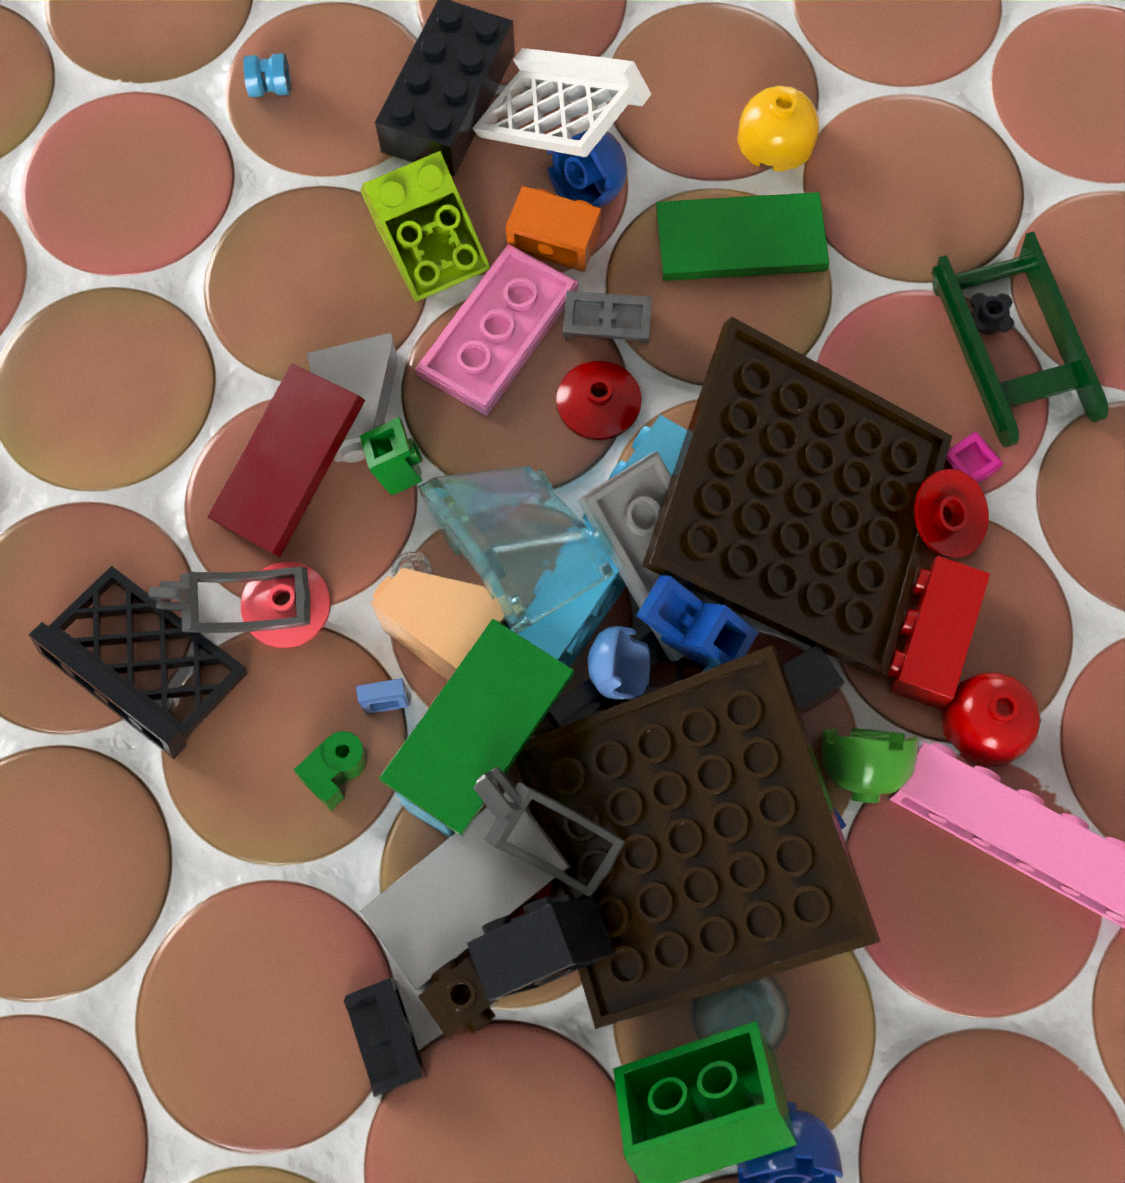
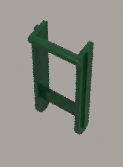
M1034 231L1026 233L1020 255L1013 259L955 274L947 255L939 257L937 266L932 269L934 293L941 298L997 438L1004 447L1016 445L1019 440L1018 426L1010 408L1076 390L1084 411L1092 422H1098L1107 418V398ZM1026 273L1064 365L999 382L962 290Z

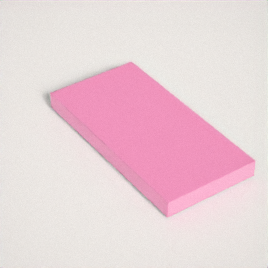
M508 244L415 368L416 375L483 415L488 416L565 309L567 291H578V282Z

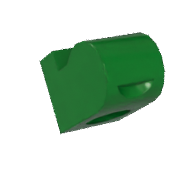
M347 731L335 732L314 749L293 771L299 780L332 811L344 799L338 787L345 780L356 778L365 769L367 763L366 751L359 738L353 733Z

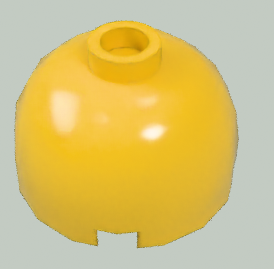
M779 85L765 88L749 100L741 114L737 137L740 150L752 164L760 167V163L773 166L772 171L782 172L795 169L809 160L817 144L819 116L814 104L803 92L793 87Z

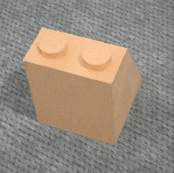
M401 568L393 578L391 576L386 577L376 588L373 595L374 600L371 603L383 631L447 681L490 621L494 619L506 627L511 614L521 605L520 598L511 592L406 568Z

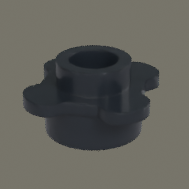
M976 293L971 297L970 305L974 308L972 317L980 333L992 335L999 331L1008 332L1011 330L1014 320L1010 317L1009 308L1013 304L1010 296L1004 293L998 296H985L983 293ZM988 310L995 311V315L989 313Z

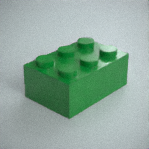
M758 1021L613 1068L624 1158L641 1183H678L797 1145L777 1059Z

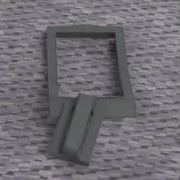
M303 566L250 572H187L180 575V581H161L160 587H150L148 597L157 601L156 609L181 611L182 632H254L295 628L310 624L307 568ZM295 577L297 617L251 622L199 623L197 582H254Z
M495 767L492 771L485 772L477 779V784L473 786V789L496 817L483 839L493 847L539 868L586 896L592 897L601 882L610 873L626 841L576 811L520 782L515 787L500 767ZM496 782H498L501 785V787L505 790V792L514 802L509 803V801L505 798V796L495 785ZM532 799L568 817L613 844L588 885L539 857L506 842Z

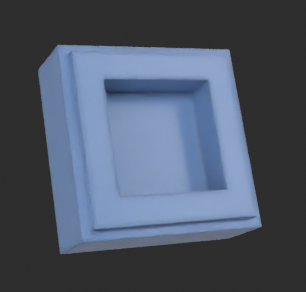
M403 678L356 686L358 702L366 714L406 708L410 705L408 690Z

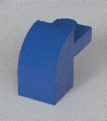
M665 575L659 576L636 615L662 635L660 639L662 642L684 656L710 668L745 656L758 634L756 629L726 605L704 603L671 576Z

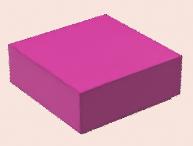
M975 431L948 450L944 467L946 469L960 470L980 484L999 471L1004 463Z

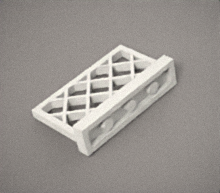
M522 48L513 59L520 71L474 125L473 130L480 138L587 157L628 104L643 106L652 94L634 61ZM526 86H529V87L531 88V89H529V90H527V91L521 93V91H522ZM551 93H555L554 95L542 100L543 97ZM582 97V99L569 105L570 101ZM607 101L610 102L609 104L597 109L598 105H601ZM533 103L532 106L517 113V110ZM560 107V110L543 118L544 114ZM586 111L589 113L573 122L570 121V119ZM508 115V118L496 123L499 119ZM534 120V123L518 130V127ZM562 124V127H561V128L556 129V130H554V131H552V132H550V133H548V134H545V133H544V132H546V131H548V130H550V129H552V128H554V127H556V126ZM587 130L580 140L572 139L573 136Z

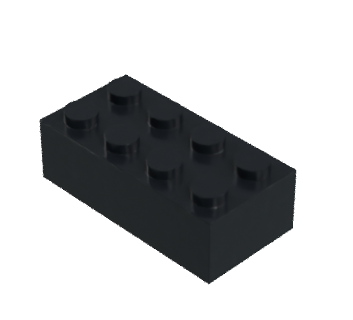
M437 0L375 121L382 153L409 162H415L441 151L450 175L455 177L476 134L473 127L487 111L515 54L513 20L450 0Z

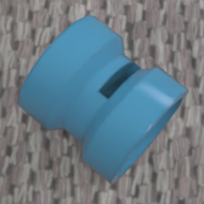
M285 53L272 54L268 59H261L257 55L244 56V79L249 97H263L266 92H274L278 96L291 94L290 70Z

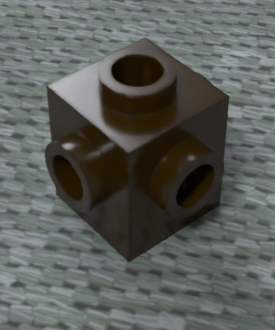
M454 958L444 964L431 976L435 983L418 996L443 1033L451 1040L466 1028H468L472 1035L496 1017L492 1008L499 1003L498 1000L487 1001L477 970L468 959L459 964ZM463 988H469L471 991L469 1001L466 1004L458 1005L456 1001L457 993Z

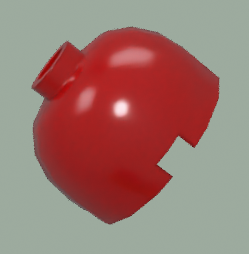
M1000 672L979 673L960 682L954 699L943 709L941 714L943 733L947 741L953 743L954 747L961 752L960 756L967 762L982 767L1005 766L1023 756L1035 742L1041 724L1039 704L1030 689L1017 678Z

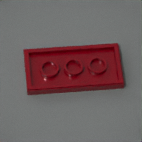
M291 363L207 518L272 554L281 557L366 400Z

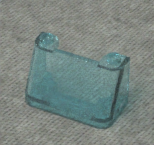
M530 466L439 476L433 477L418 486L448 546L455 555L462 553L480 576L490 596L497 599L506 622L516 634L614 575L607 556L612 554V550L603 534L598 529L591 532L554 493L549 479L541 469L534 471Z

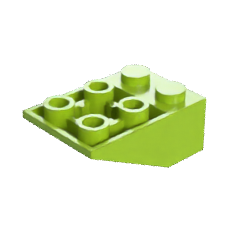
M441 151L363 183L361 194L377 230L415 302L490 269V265Z

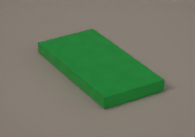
M820 192L656 202L662 281L821 272L828 270L829 256Z
M492 619L378 779L384 785L463 837L485 805L473 789V786L477 784L476 780L485 772L492 771L495 767H500L504 774L507 773L574 675V670Z

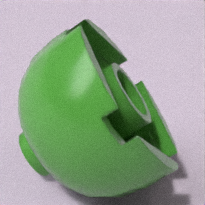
M839 728L823 729L821 746L822 765L827 777L837 787L852 791L851 800L864 803H879L881 794L897 792L912 777L917 761L918 737L913 736L904 740L905 734L859 728H852L851 736L839 735Z

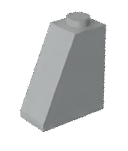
M391 333L306 353L311 373L345 388L366 400L334 458L335 463L342 461L354 463L365 459L359 436L384 424L398 362Z

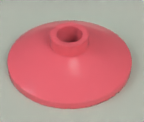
M280 562L260 570L299 566L307 568L310 590V624L295 628L250 632L257 640L271 647L291 648L308 642L321 631L329 617L331 598L325 581L312 568L296 562ZM295 577L248 582L241 598L243 622L297 617ZM287 593L290 595V600L287 604L281 606L275 604V600L280 594Z

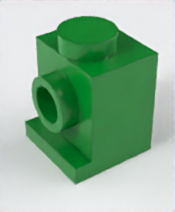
M399 417L359 436L369 470L391 496L423 482L421 468L418 465L423 462L421 453L412 438H407L403 422Z

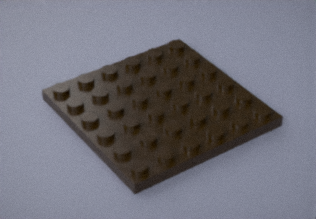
M731 317L723 323L642 567L659 575L671 576L682 586L722 605H726L728 608L811 647L815 645L820 646L825 654L876 678L887 676L924 542L915 522L914 505L916 495L927 477L943 470L952 435L738 319Z
M772 645L529 739L516 758L524 785L567 806L626 841L610 873L604 878L592 896L596 901L616 954L578 970L595 1029L880 942L777 647ZM532 799L529 803L532 816L571 866L565 872L588 885L613 844L568 817ZM559 879L554 880L553 887L557 898L569 893H573L576 900L590 898Z

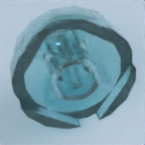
M772 975L692 999L690 1020L697 1040L758 1021L773 1052L779 1049L788 1032L790 1010L786 994Z

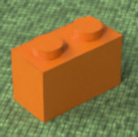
M522 186L505 226L507 245L510 244L532 257L585 272L601 232V208L595 207L584 200L574 201L554 195L545 189H533Z

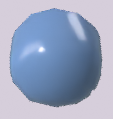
M621 626L608 627L598 634L589 650L587 661L591 682L601 695L609 699L632 700L644 695L649 685L651 670L650 650L645 642L635 640L630 636L636 634L634 629Z

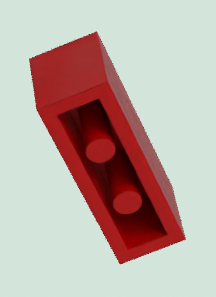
M940 556L934 559L928 569L921 567L912 593L919 595L915 610L908 608L900 628V634L906 636L902 651L895 649L887 675L894 677L889 692L943 710L954 699L991 573Z

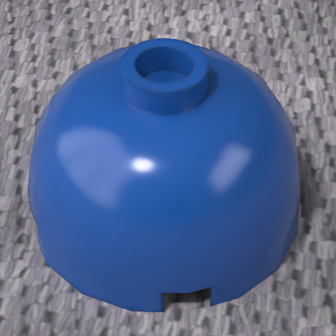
M587 130L573 136L572 139L580 140ZM608 131L587 157L547 151V155L553 153V166L547 168L549 178L555 192L560 197L574 201L584 200L595 207L601 208L618 196L626 182L628 171L626 156L620 143Z
M787 1101L797 1145L736 1164L738 1183H836V1176L839 1178L843 1176L836 1139L821 1119L810 1112L797 1110L796 1103Z

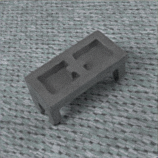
M567 291L563 335L566 338H573L574 335L639 340L640 343L648 344L652 297Z

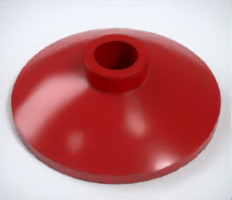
M606 361L586 362L573 368L562 379L556 397L557 410L563 423L575 434L592 440L611 439L626 432L637 420L642 402L641 391L635 378L623 367ZM603 390L607 394L604 397L598 398L592 395V391Z
M945 469L931 474L921 484L915 499L914 515L918 532L925 544L933 552L946 558H961L973 553L983 542L989 523L987 501L978 483L971 476L960 470Z

